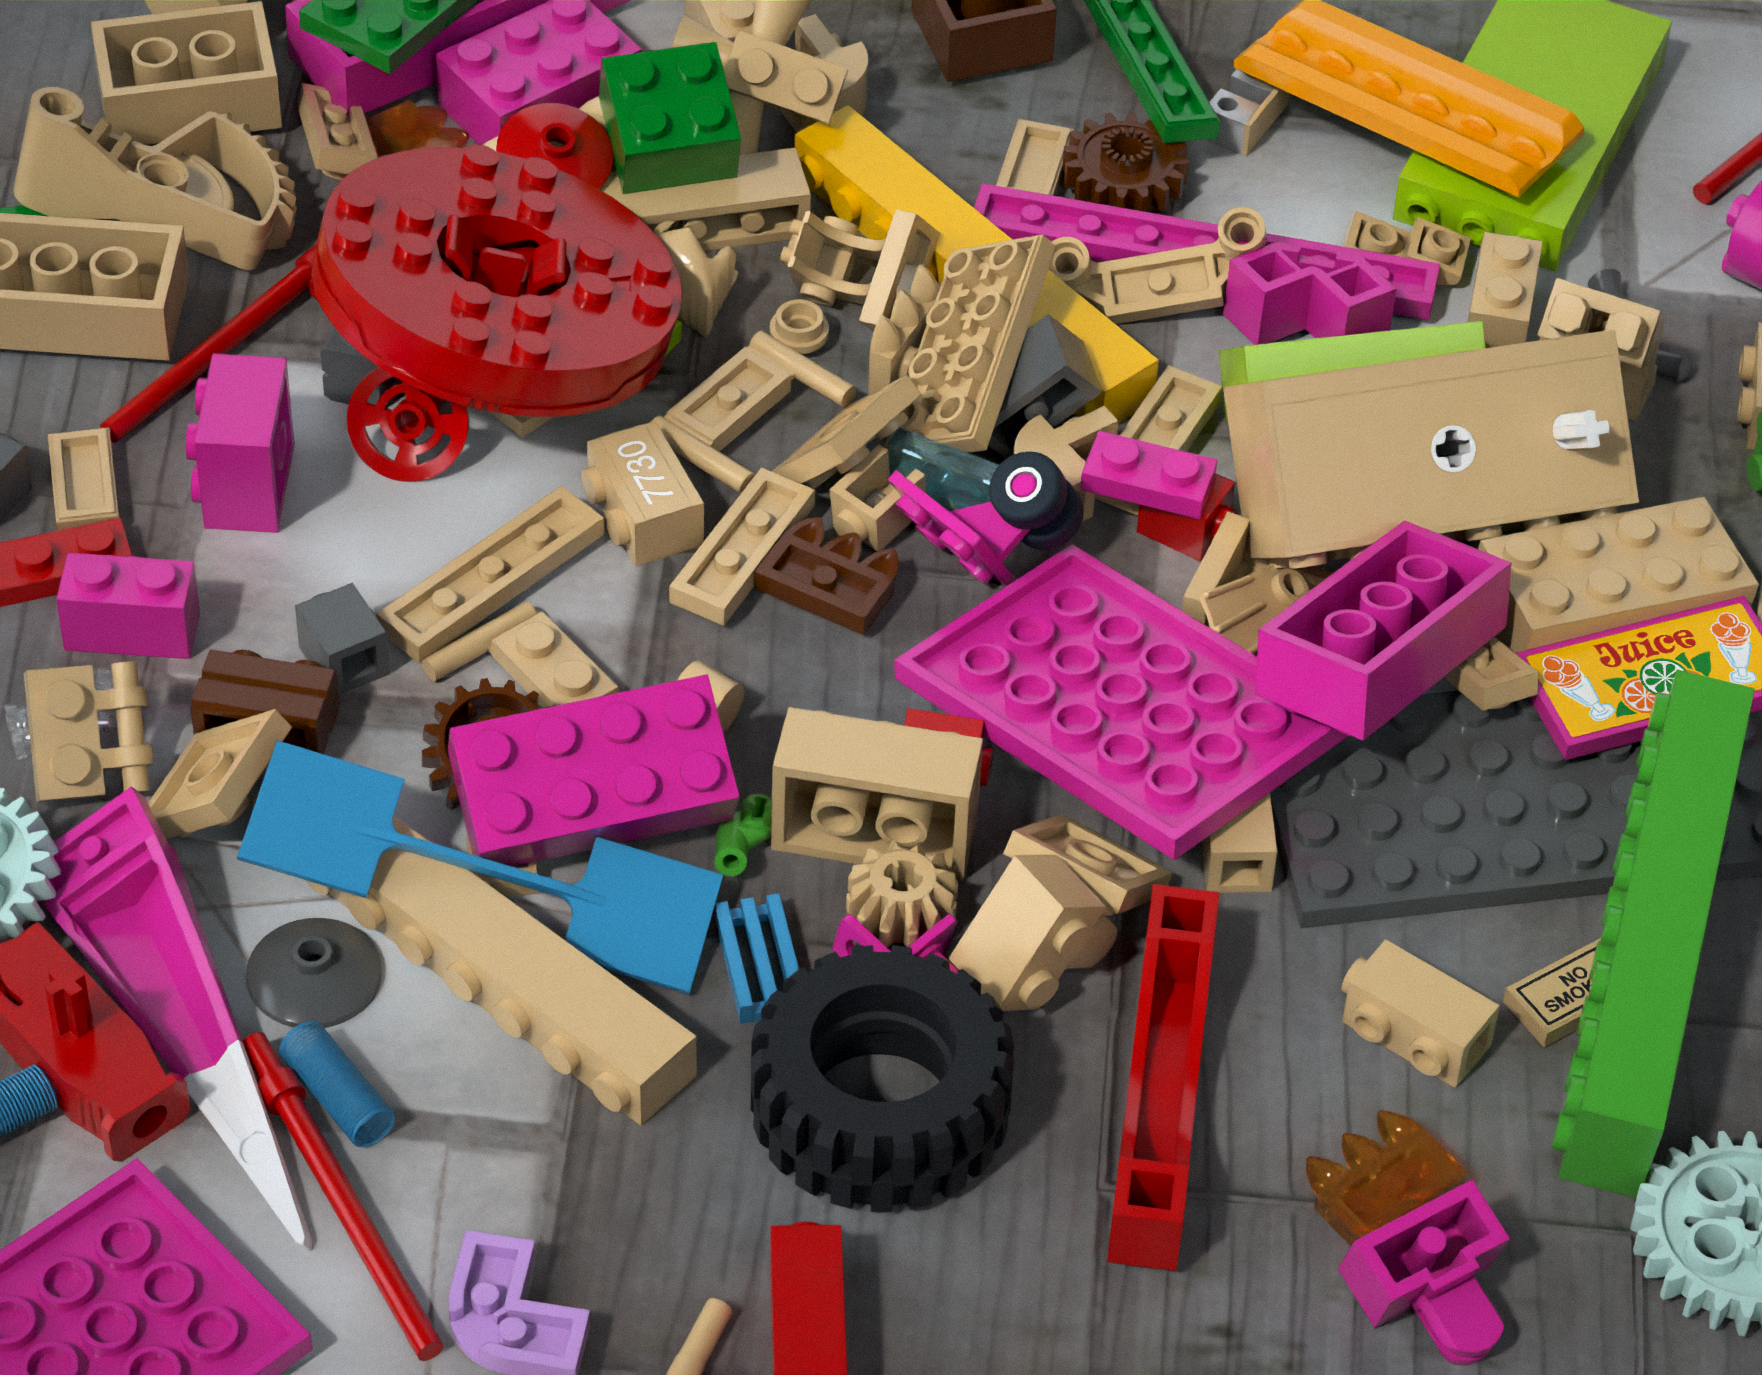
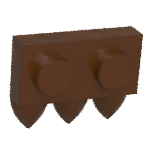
M820 517L808 518L794 524L785 531L755 570L754 588L864 635L894 595V580L899 566L896 550L889 548L875 552L866 557L861 563H858L861 554V541L857 533L853 532L838 536L829 541L824 547H820L824 536V527Z

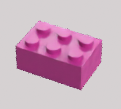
M549 0L436 53L438 106L477 144L483 145L487 141L499 136L502 127L508 119L526 107L542 103H559L579 109L589 100L599 96L601 58L640 53L642 49L590 0Z

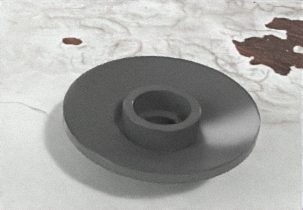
M329 918L300 919L276 928L256 945L247 964V986L255 1005L272 1020L290 1027H295L307 1021H318L324 1028L350 1020L370 1004L380 986L381 962L373 942L356 927Z

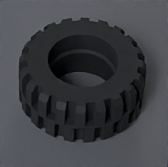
M873 945L852 948V955L839 958L837 952H833L814 961V970L808 972L802 967L784 980L783 992L777 990L772 993L762 1007L761 1020L755 1024L751 1040L750 1111L754 1113L753 1128L759 1143L767 1149L769 1148V1159L776 1168L787 1176L794 1171L796 1173L795 1185L813 1196H817L820 1191L831 1195L830 1203L852 1209L854 1203L871 1205V1212H892V1205L903 1203L908 1204L909 1210L932 1204V1195L940 1192L944 1198H947L967 1187V1174L973 1178L981 1175L993 1161V1151L1002 1146L1007 1133L1015 1061L1013 1060V1037L1010 1027L1003 1022V1010L989 993L981 995L980 982L963 969L957 974L950 971V962L931 953L924 959L913 956L912 949L909 947L892 945L891 952H874ZM870 1054H886L916 1062L929 1070L940 1082L930 1090L910 1099L895 1102H874L851 1096L839 1090L824 1075L836 1065L851 1058Z

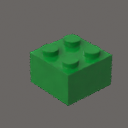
M716 42L601 58L599 101L613 149V157L622 194L737 178L741 135Z

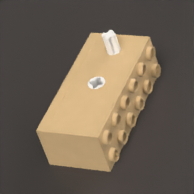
M1615 329L1223 387L1241 516L1250 520L1246 542L1248 559L1268 558L1269 567L1274 566L1275 569L1290 567L1291 569L1326 564V551L1328 560L1353 559L1404 520L1453 540L1466 539V541L1503 536L1504 532L1530 531L1560 525L1561 523L1617 514V506L1639 503Z

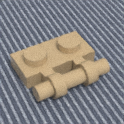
M137 661L111 664L113 689L95 691L93 665L27 670L24 672L36 802L101 797L105 795L103 770L122 769L124 791L131 786L139 793L150 791L147 766L154 765L152 745H145L142 708L148 707L146 686H139ZM116 711L119 747L101 749L97 712Z

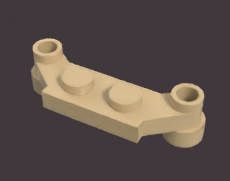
M1236 207L1226 212L1220 219L1218 224L1219 238L1214 243L1099 263L1090 260L1089 252L1080 240L1073 237H1061L1052 241L1056 247L1048 269L1115 324L1224 306L1222 295L1226 292L1230 259L1265 246L1267 240L1265 222L1256 210L1248 207ZM1241 241H1250L1246 244H1238ZM1070 270H1073V271H1074L1073 273H1070V274H1063V273H1065L1066 271H1070Z

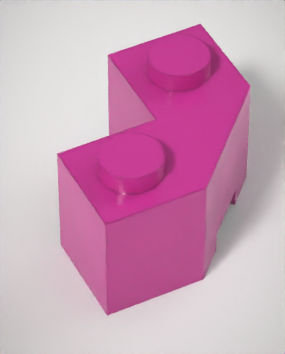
M1277 241L1230 259L1223 315L1254 345L1271 343L1304 329L1314 338L1390 331L1397 288L1361 255L1337 252L1336 260L1300 255L1301 245Z

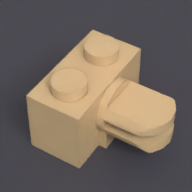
M1015 855L951 953L949 960L959 971L963 969L980 982L981 995L989 993L995 998L1003 1011L1039 1009L1056 993L1059 987L1058 979L1064 970L1069 968H1091L1112 948L1118 930L1107 916L1101 915L1106 906L1058 855Z

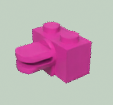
M1473 1179L1355 1240L1338 1267L1340 1274L1374 1329L1413 1308L1441 1355L1453 1365L1468 1366L1480 1362L1490 1353L1504 1330L1501 1315L1475 1275L1493 1265L1510 1238Z

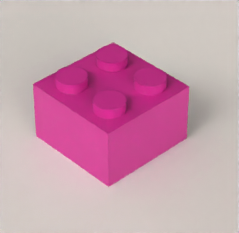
M212 354L208 378H198L196 384L195 411L196 415H200L198 423L190 422L186 433L187 460H196L197 466L193 467L191 500L193 503H201L205 529L278 533L295 445L287 358Z

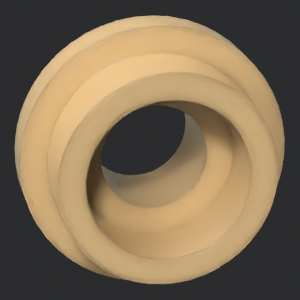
M796 299L785 302L777 309L776 314L770 321L769 333L770 336L800 354H807L820 349L827 342L829 324L818 305L808 300Z

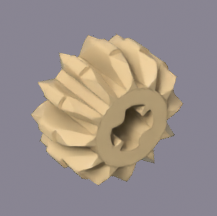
M892 840L886 854L868 848L866 856L863 858V864L853 865L852 872L848 876L847 913L854 916L875 937L879 936V941L887 948L894 942L903 943L908 947L948 914H951L954 918L956 917L957 902L955 900L958 897V882L955 879V873L947 871V864L943 854L925 857V851L921 842L911 850H901L896 842Z

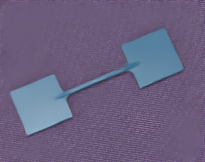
M278 740L276 741L237 855V860L367 898L380 857L389 850H405L564 899L572 911V918L565 941L607 971L689 995L723 874L596 837L584 877L579 882L570 885L502 863L400 834L395 830L392 818L405 781L404 778Z

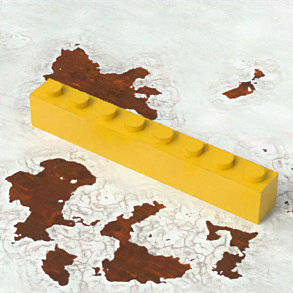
M849 105L834 112L830 125L816 122L795 134V147L809 191H812L829 205L839 218L858 226V231L868 239L884 240L887 237L896 209L918 214L940 232L928 268L936 282L940 284L944 277L943 269L945 262L953 250L1012 240ZM1048 269L1028 328L1049 314L1084 341L1102 393L1074 412L1073 415L1081 417L1105 406L1118 420L1119 424L1134 415L1157 382L1159 359Z

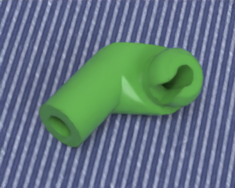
M751 794L745 797L741 803V811L735 812L732 820L719 824L716 833L715 866L721 874L726 876L741 874L747 866L748 853L771 837L772 799L763 794Z

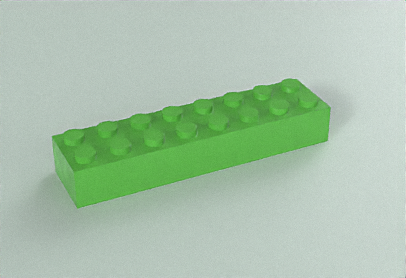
M1677 669L1669 694L1656 693L1648 728L1644 731L1636 761V767L1639 768L1636 781H1633L1625 811L1624 819H1627L1625 832L1621 835L1613 865V872H1616L1613 886L1609 888L1601 919V925L1604 926L1601 940L1597 943L1589 973V980L1592 981L1589 994L1585 997L1576 1035L1579 1036L1577 1049L1576 1052H1573L1564 1086V1092H1567L1564 1107L1560 1110L1551 1145V1149L1563 1152L1558 1174L1560 1179L1632 1198H1637L1640 1184L1646 1181L1664 1132L1755 688Z

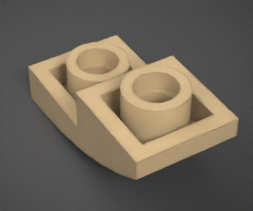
M1355 211L1347 226L1342 247L1439 263L1437 285L1458 284L1462 276L1471 238L1420 217L1416 218L1411 230L1408 232L1385 221Z

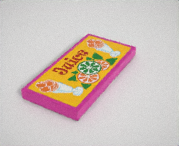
M1745 596L1515 653L1538 672V694L1529 697L1564 760L1642 741L1644 731L1648 728L1656 693L1669 694L1677 669L1755 688L1750 713L1762 710V624Z

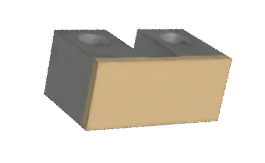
M1236 69L1231 75L1230 91L1220 89L1210 101L1221 122L1218 138L1206 140L1247 156L1287 107L1290 93Z

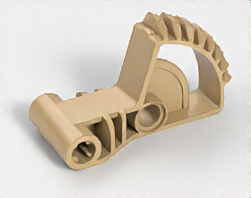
M45 87L38 89L32 94L13 189L15 198L27 208L52 217L117 219L124 222L184 226L187 248L243 270L255 269L266 249L285 248L287 240L291 239L297 207L295 206L296 196L293 191L295 182L288 177L289 166L279 162V151L266 148V137L261 135L251 136L250 124L233 123L231 113L220 115L213 111H208L157 145L147 146L133 141V137L126 131L122 136L111 132L112 126L104 117L100 119L97 125L83 121V102L75 93L67 89ZM215 167L229 175L248 193L254 201L262 220L256 221L233 212L234 199L231 188L223 175Z

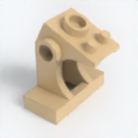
M897 209L895 210L887 237L884 240H873L856 236L858 226L833 216H825L824 221H822L812 212L806 211L803 221L793 219L789 233L793 235L788 247L784 246L780 261H783L788 267L794 285L801 288L799 295L806 300L825 306H833L835 299L862 304L864 306L859 322L873 332L880 315H884L888 319L891 318L892 309L899 290H904L910 295L912 282L918 266L923 265L927 269L929 268L940 235L939 231L918 214ZM857 256L878 261L872 282L869 284L848 282Z

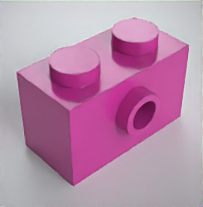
M67 553L56 598L64 650L190 659L200 615L194 561Z

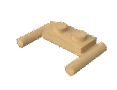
M758 331L752 337L748 347L740 350L668 410L664 417L658 415L652 421H656L674 453L741 494L753 479L755 473L720 451L791 392V380L794 378L844 408L849 406L854 400L857 388L764 331Z
M527 601L422 659V667L425 674L431 681L435 682L489 651L492 657L528 694L532 691H536L539 694L538 704L542 708L618 693V686L543 611L537 614L532 604Z

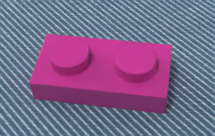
M1098 431L1082 471L1080 490L1200 519L1216 478L1218 459Z

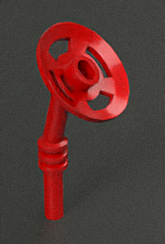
M378 367L361 380L349 401L347 430L353 448L367 466L386 478L402 482H417L437 476L453 464L464 448L469 430L467 407L450 402L453 413L440 414L439 408L447 400L424 392L404 381L387 389L378 399L376 405L368 403L367 401L374 389L382 382L394 377ZM405 392L406 399L402 400L393 410L385 408L391 398ZM380 424L385 437L399 447L395 460L388 458L374 446L368 436L366 426ZM428 426L435 429L433 435L428 440L416 444L415 438L420 436ZM443 434L451 437L447 447L438 456L429 461L418 463L417 455L431 450L441 440Z

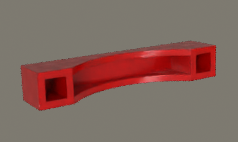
M1157 884L1152 886L1107 1262L1177 1271L1220 892Z

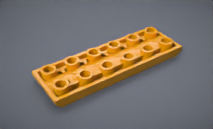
M1321 0L1300 1L1278 20L1267 34L1257 39L1234 59L1235 69L1518 198L1584 136V127L1573 112Z

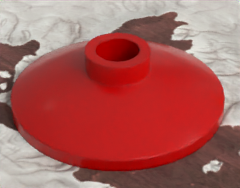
M559 103L536 104L518 111L502 127L496 145V152L524 159L531 157L546 159L552 162L558 170L575 176L600 190L607 182L613 164V149L604 128L586 112ZM549 142H560L565 146L555 147L549 144Z

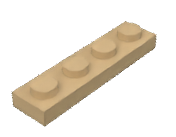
M561 485L377 612L376 618L387 632V638L417 663L421 664L422 659L451 643L604 535V517Z

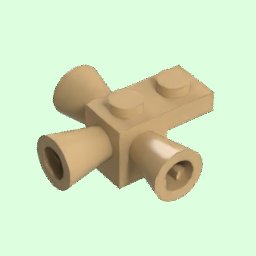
M756 0L751 34L738 30L734 42L687 14H684L678 26L671 48L710 42L717 43L741 135L740 155L757 153L764 106L774 110L781 108L830 125L848 74V68L785 47L812 0Z

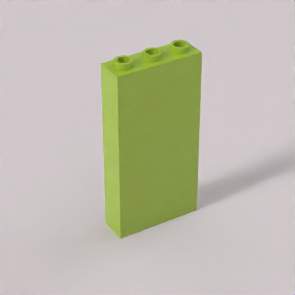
M1498 0L1463 64L1573 112L1584 127V136L1519 198L1414 150L1398 179L1392 219L1413 226L1416 218L1420 217L1470 237V244L1480 248L1484 232L1543 241L1539 267L1556 272L1664 63L1672 20L1607 0Z

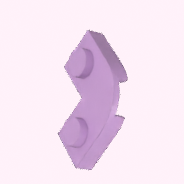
M466 1230L448 1298L450 1328L459 1348L473 1362L496 1373L505 1375H579L591 1326L590 1310L525 1300L536 1257L534 1240Z

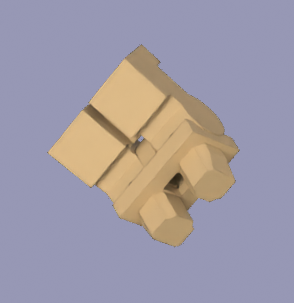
M1556 278L1537 336H1540L1539 340L1615 329L1627 418L1634 421L1638 420L1655 384L1658 368L1655 362L1665 321L1664 316H1661L1662 311Z

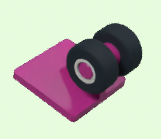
M1033 451L1014 454L997 467L989 485L990 502L953 511L945 509L897 470L887 479L901 495L895 505L917 524L915 528L941 551H944L946 547L960 558L958 560L960 565L984 585H987L992 578L1004 587L1017 580L1003 564V561L1020 541L1028 547L1037 550L1058 548L1075 536L1082 524L1084 515L1083 503L1079 494L1070 482L1065 479L1058 466L1048 456Z

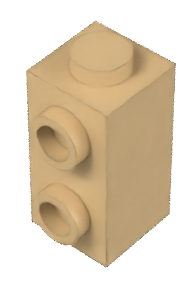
M1386 939L1368 960L1364 957H1359L1352 964L1343 980L1341 990L1347 994L1343 1023L1353 1028L1365 1040L1379 1043L1408 1060L1421 1073L1435 1076L1455 1089L1492 1045L1500 1005Z

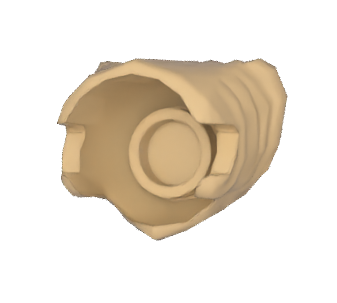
M666 220L654 228L653 232L668 250L680 277L682 300L677 320L683 321L684 324L691 326L692 329L697 330L700 335L707 338L718 311L722 308L723 301L727 298L731 287L737 280L739 274L735 269L737 255L727 245L713 258H708L691 227L666 232L675 222Z

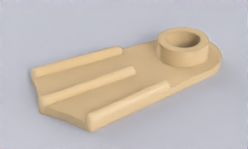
M1272 566L1208 590L1199 596V600L1206 613L1209 627L1254 654L1258 650V630L1308 593L1309 587L1304 577L1296 570L1286 567L1275 569ZM1285 585L1291 590L1292 594L1286 589Z

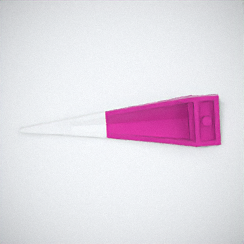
M131 786L54 841L59 852L53 858L60 867L61 874L48 879L57 894L55 898L43 900L49 913L83 954L133 1021L143 1031L146 1038L171 1071L179 1074L187 1082L188 1094L238 1160L294 1241L303 1248L312 1251L313 1241L176 850L168 844L146 798Z

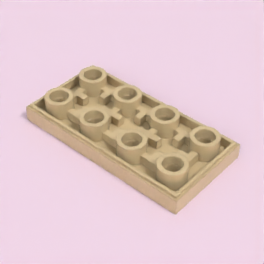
M1044 234L952 251L944 265V277L935 303L927 313V325L917 354L911 360L908 368L909 378L921 395L903 410L909 419L901 427L888 435L884 448L888 450V456L895 462L987 450L1056 247Z

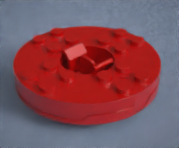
M480 144L469 145L466 148L436 147L400 151L369 161L350 172L335 187L326 203L311 266L314 291L324 313L342 337L367 359L394 377L438 398L482 411L529 417L579 415L599 411L631 398L644 389L660 370L680 312L682 300L680 277L668 250L656 234L631 210L593 185L558 170L552 162L538 157L524 159L498 153L492 148Z

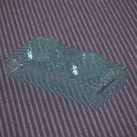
M900 427L888 442L890 476L895 470L904 477H907L915 469L925 474L927 495L941 506L950 510H957L991 501L989 485L993 473L999 466L998 464L948 445L940 444L935 440Z

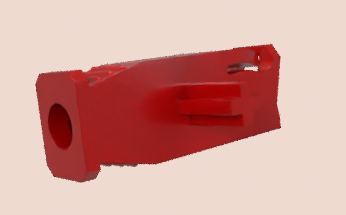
M39 922L28 927L18 937L0 943V1044L23 1070L24 1068L28 1069V1066L31 1067L32 1064L38 1065L43 1070L55 1092L58 1107L72 1122L101 1139L104 1143L105 1153L113 1161L123 1162L185 1121L191 1111L187 1082L177 1073L165 1075L164 1068L161 1067L159 1059L155 1056L153 1047L150 1046L143 1031Z

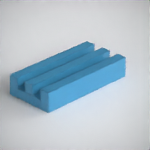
M779 893L766 895V904L755 905L754 898L751 897L740 899L739 908L729 909L727 901L715 903L714 921L740 1024L760 1021L762 1007L770 995L777 991L760 923L769 922L783 980H786L799 970ZM745 926L764 1001L752 1002L734 927Z

